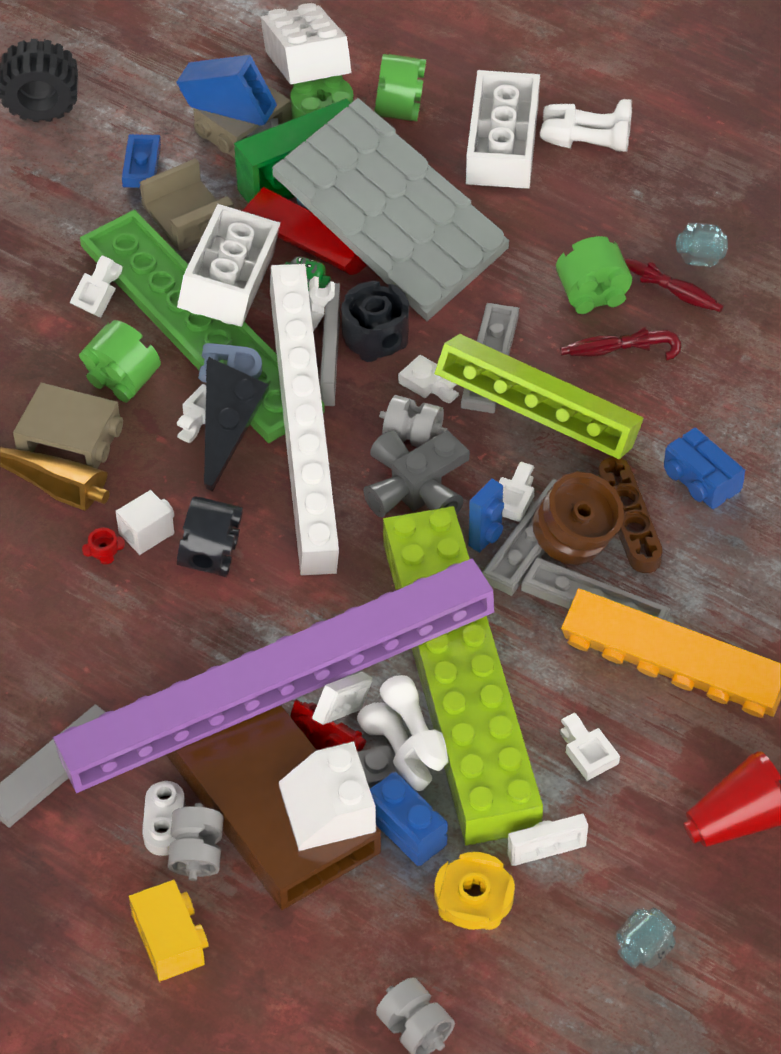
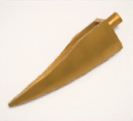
M0 447V467L39 487L60 502L86 511L94 501L105 504L109 499L110 492L103 489L108 475L105 471L56 456Z

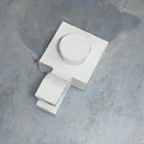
M102 255L97 262L93 275L90 276L84 273L70 303L101 318L116 288L109 284L120 276L123 266Z
M313 277L309 281V301L313 331L324 316L325 305L335 295V283L330 282L326 288H318V277Z
M419 355L398 374L399 384L423 398L433 393L444 402L451 403L459 396V393L453 390L457 384L434 374L437 364L422 355Z
M204 384L183 403L184 415L177 421V425L183 428L178 434V438L187 443H191L196 438L201 425L205 424L206 385Z
M520 462L512 480L501 477L499 483L503 485L504 502L502 517L520 522L525 516L534 498V487H531L534 477L530 476L534 469L533 465Z
M575 713L561 719L565 727L560 729V734L568 743L566 754L586 781L619 764L620 755L599 728L589 733Z

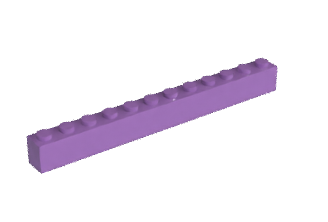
M473 558L462 563L452 564L446 570L427 578L417 579L412 584L394 592L384 593L378 599L359 607L349 608L344 613L331 619L316 622L310 628L291 636L281 637L270 645L256 651L246 652L241 657L221 666H213L202 674L185 681H178L167 689L150 696H143L125 707L105 712L99 718L80 726L70 727L63 733L53 737L59 759L75 792H81L312 692L326 684L335 682L494 613L493 589Z

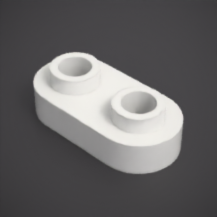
M161 781L155 783L148 789L145 796L143 819L144 844L148 851L159 856L169 855V845L176 840L171 836L173 811L185 807L184 792L174 782ZM163 796H171L166 800L159 799ZM160 828L168 829V831L164 833L156 832Z

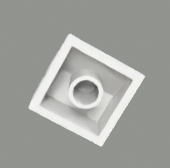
M354 742L315 751L279 781V788L299 851L376 832L375 804Z

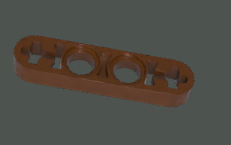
M606 458L599 465L598 477L606 480L617 491L619 497L627 496L634 501L631 505L623 506L624 520L618 532L629 564L637 572L652 573L661 565L663 550L628 462L622 458ZM610 472H614L616 476H620L619 484L615 485L616 480L614 478V475ZM630 523H638L645 529L639 533H634L627 530L625 526ZM642 544H644L646 555L652 557L646 558L644 554H640Z

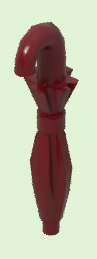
M624 258L629 271L641 276L640 282L654 283L665 289L668 288L679 299L694 306L715 310L719 313L722 311L723 305L717 303V300L692 283L672 279V277L662 274L654 262H649L646 265L633 258Z
M645 326L632 335L586 338L568 344V346L560 347L561 355L569 354L570 356H601L617 351L620 348L627 349L632 346L650 351L649 345L669 343L671 349L665 352L667 361L674 359L681 352V341L677 334L671 331L657 330L648 332Z

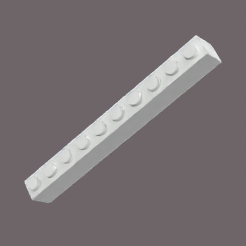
M305 264L271 265L270 297L300 575L337 574L339 546Z

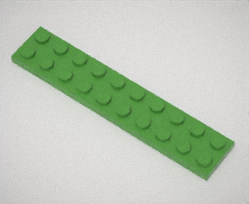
M136 210L80 237L81 247L96 263L103 255L123 266L120 276L114 282L198 370L204 365L205 359L202 358L203 345L208 343L249 347L257 351L262 360V372L258 380L268 384L269 391L250 425L267 443L285 435L277 354L245 321L242 327L234 324H226L201 314H193L188 310L177 307L183 276L189 264ZM220 360L219 362L227 365L228 360ZM321 400V402H322V411H323V413H324V412H325L324 402Z

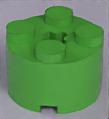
M383 54L374 112L381 117L417 122L420 103H414V100L420 101L423 80L417 79V77L424 78L426 59Z
M342 75L293 84L294 87L291 91L292 120L345 98L352 103L354 101L352 87L347 81L342 79Z
M603 236L590 237L573 244V251L565 256L564 252L561 254L556 263V271L570 304L578 314H586L594 307L603 305L616 307L626 300L625 293L631 286L632 276L615 241L611 243L607 237Z
M113 320L110 324L108 322L81 351L79 357L89 371L86 377L93 386L99 389L106 386L112 389L114 395L119 400L127 403L160 367L159 355L152 345L146 348L139 341L143 335L124 322Z

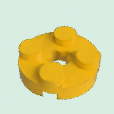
M482 852L460 854L459 859L452 861L449 865L447 861L441 866L435 878L434 896L439 908L440 917L465 929L492 930L497 928L501 920L510 912L514 902L515 884L512 875H509L503 868L504 864L498 858ZM473 884L480 885V891L483 894L477 897L469 896L467 892H464V889H471Z

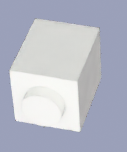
M151 490L116 510L119 534L139 555L174 534L173 517H175L173 508L167 500H160Z

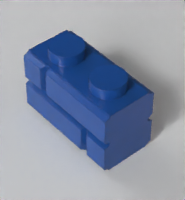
M696 427L685 433L682 438L679 437L668 444L664 458L665 471L672 480L681 481L689 489L691 496L696 501H703L714 510L723 504L727 498L730 499L738 494L743 488L745 469Z
M392 772L370 788L375 804L376 826L417 866L424 864L447 845L446 833L448 822L437 811H433V807L397 772Z

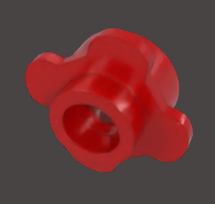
M98 528L90 533L88 543L83 545L82 552L86 557L92 556L100 560L101 564H110L114 561V555L117 551L125 547V541L122 537H117L115 532L109 528Z

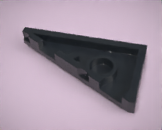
M211 357L207 359L204 485H206V489L213 491L269 391V385Z

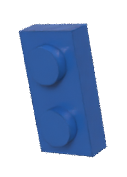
M128 135L122 173L123 187L140 188V181L157 175L161 148L160 135Z
M491 479L470 500L468 546L479 553L489 543H495L503 531V485L494 479Z

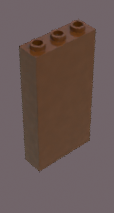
M279 705L166 755L206 808L214 809L224 816L223 832L279 908L284 910L380 854L381 831L376 826V832L301 851L298 850L279 788V781L317 750L285 709Z

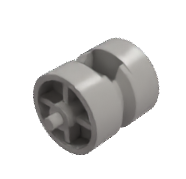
M398 395L393 396L387 411H381L379 415L380 418L384 419L383 434L388 431H396L403 443L408 439L411 446L417 448L447 431V428L442 427L443 407L423 403L418 407L415 400Z
M196 803L195 806L178 808L173 811L171 836L176 840L169 845L168 869L170 871L189 876L190 881H196L197 877L211 876L219 872L221 848L215 844L222 839L224 816L220 812L203 807L201 803Z
M416 978L406 979L395 987L390 986L376 1010V1015L393 1033H402L399 1040L410 1054H430L436 1048L439 1051L445 1047L443 1042L451 1034L455 1025L452 1017L438 1003H429L431 995Z

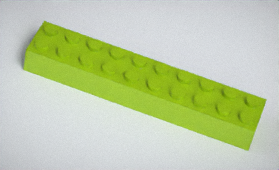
M454 506L383 518L384 549L396 590L412 584L417 579L427 578L446 570L452 564L462 563L470 559ZM487 616L413 647L412 652L433 729L441 732L445 740L448 763L444 766L465 846L508 838L509 833L531 828L542 822L543 803Z

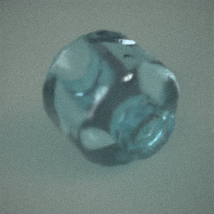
M690 223L685 227L683 233H679L677 236V252L681 253L683 261L689 265L712 267L720 259H723L727 252V236L722 233L719 226L714 224Z
M654 907L649 911L642 908L637 909L616 932V939L621 946L617 953L634 969L639 964L643 967L654 969L675 947L676 938L673 933L676 931V927L663 913Z

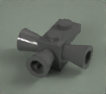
M447 430L411 452L408 451L396 431L385 432L377 438L371 447V457L392 469V478L365 486L363 493L370 509L378 517H384L401 500L413 512L426 504L429 510L454 506L456 515L458 514L463 505V497L441 484V477L469 461L470 451L453 434Z

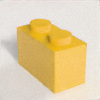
M175 880L129 895L133 920L159 982L205 965L203 949L208 947L205 932L201 924L194 926L190 917L194 915L191 899L187 892L180 894Z

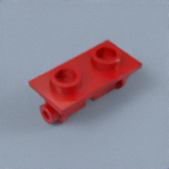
M297 699L294 701L290 717L316 750L354 742L357 752L362 751L366 744V739L362 738V732L355 731L342 722L335 724L332 721L322 725L312 719L317 704L314 702L309 704L306 702L302 703Z

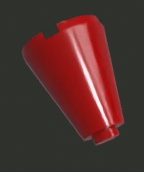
M762 751L748 756L686 812L688 821L684 822L683 825L694 844L700 841L704 847L781 826V784L779 782L781 775Z

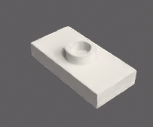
M359 672L326 684L312 719L324 725L361 710L371 686L372 677L364 672Z
M579 814L553 822L542 821L534 827L509 833L507 855L511 865L516 866L585 847L588 831L584 814Z

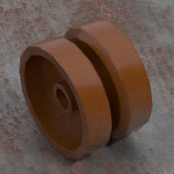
M577 471L566 474L554 483L547 495L537 506L532 518L533 533L539 546L550 557L564 564L581 565L588 563L602 553L608 543L619 532L624 520L623 503L617 491L606 480L586 472Z

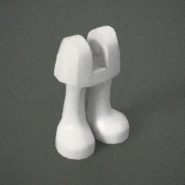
M620 100L615 111L610 114H597L577 110L574 104L548 105L544 108V122L542 123L540 137L544 141L570 149L573 141H584L609 147L615 151L627 152L632 100Z
M398 675L386 680L380 688V696L385 703L377 702L366 705L358 713L357 721L362 730L367 734L384 735L389 740L395 753L393 764L397 773L413 789L423 791L432 781V775L426 765L433 770L440 771L448 763L447 748L443 734L435 729L429 730L427 728L419 706V694L413 680L408 676ZM402 718L405 721L412 735L409 738L403 726Z

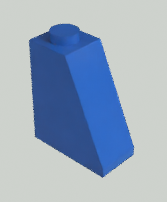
M251 55L189 62L176 81L190 107L256 125H265L277 106Z

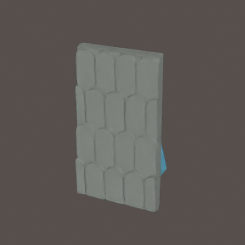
M359 98L332 118L328 124H325L311 135L306 142L295 148L284 160L282 159L273 166V176L297 198V204L310 210L382 280L402 290L409 301V305L426 321L431 319L509 248V240L504 236L503 231L471 205L469 198L428 165L426 158L398 136L396 129Z

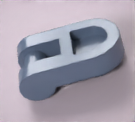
M214 343L203 345L202 358L205 360L204 365L199 370V380L206 382V365L209 357L217 361L228 360V366L253 378L258 379L260 377L262 360L259 353L254 349Z

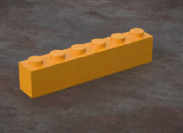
M578 588L561 627L565 638L568 639L567 643L572 647L582 651H588L589 647L603 652V658L616 664H622L623 661L635 664L639 672L656 678L658 674L664 675L672 679V684L684 690L692 691L693 687L706 691V696L716 702L728 704V701L743 705L742 710L750 715L763 718L764 714L774 717L781 700V663Z

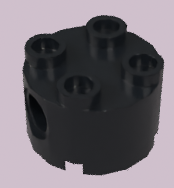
M370 281L358 284L345 295V301L342 303L341 308L342 337L346 346L354 353L359 354L360 359L363 361L373 362L378 358L393 355L408 345L409 301L405 293L395 285L388 283L389 288L380 286L379 281Z
M194 496L189 505L183 526L184 534L183 539H180L177 565L227 577L232 560L230 555L232 550L236 549L240 529L237 528H239L243 507Z

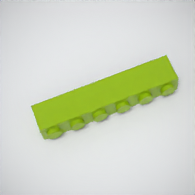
M462 334L444 343L434 374L617 459L622 458L633 448L644 419L635 413Z

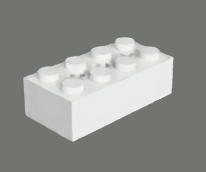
M314 3L299 5L297 10L274 9L268 12L269 15L260 16L265 52L290 85L351 73L347 36L320 6H316Z
M477 71L467 149L466 184L530 189L539 104L540 74Z
M217 204L184 273L177 307L188 310L193 314H201L226 324L242 327L274 254L280 223Z

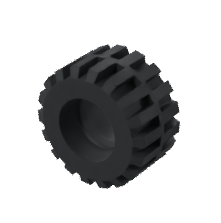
M31 39V42L24 40L18 42L17 47L12 45L8 48V53L2 55L0 62V99L4 108H9V113L12 115L18 114L20 119L25 121L32 119V122H39V120L49 122L53 121L55 117L58 119L64 117V112L69 113L73 109V105L77 101L78 69L77 61L72 58V53L69 50H63V46L59 43L51 44V40L44 39V42H41L38 39Z

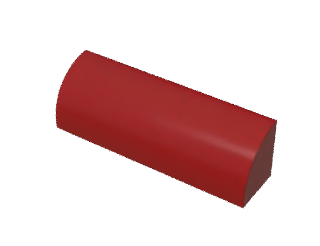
M264 187L242 210L246 213L279 222L278 238L350 275L359 273L367 266L310 210Z

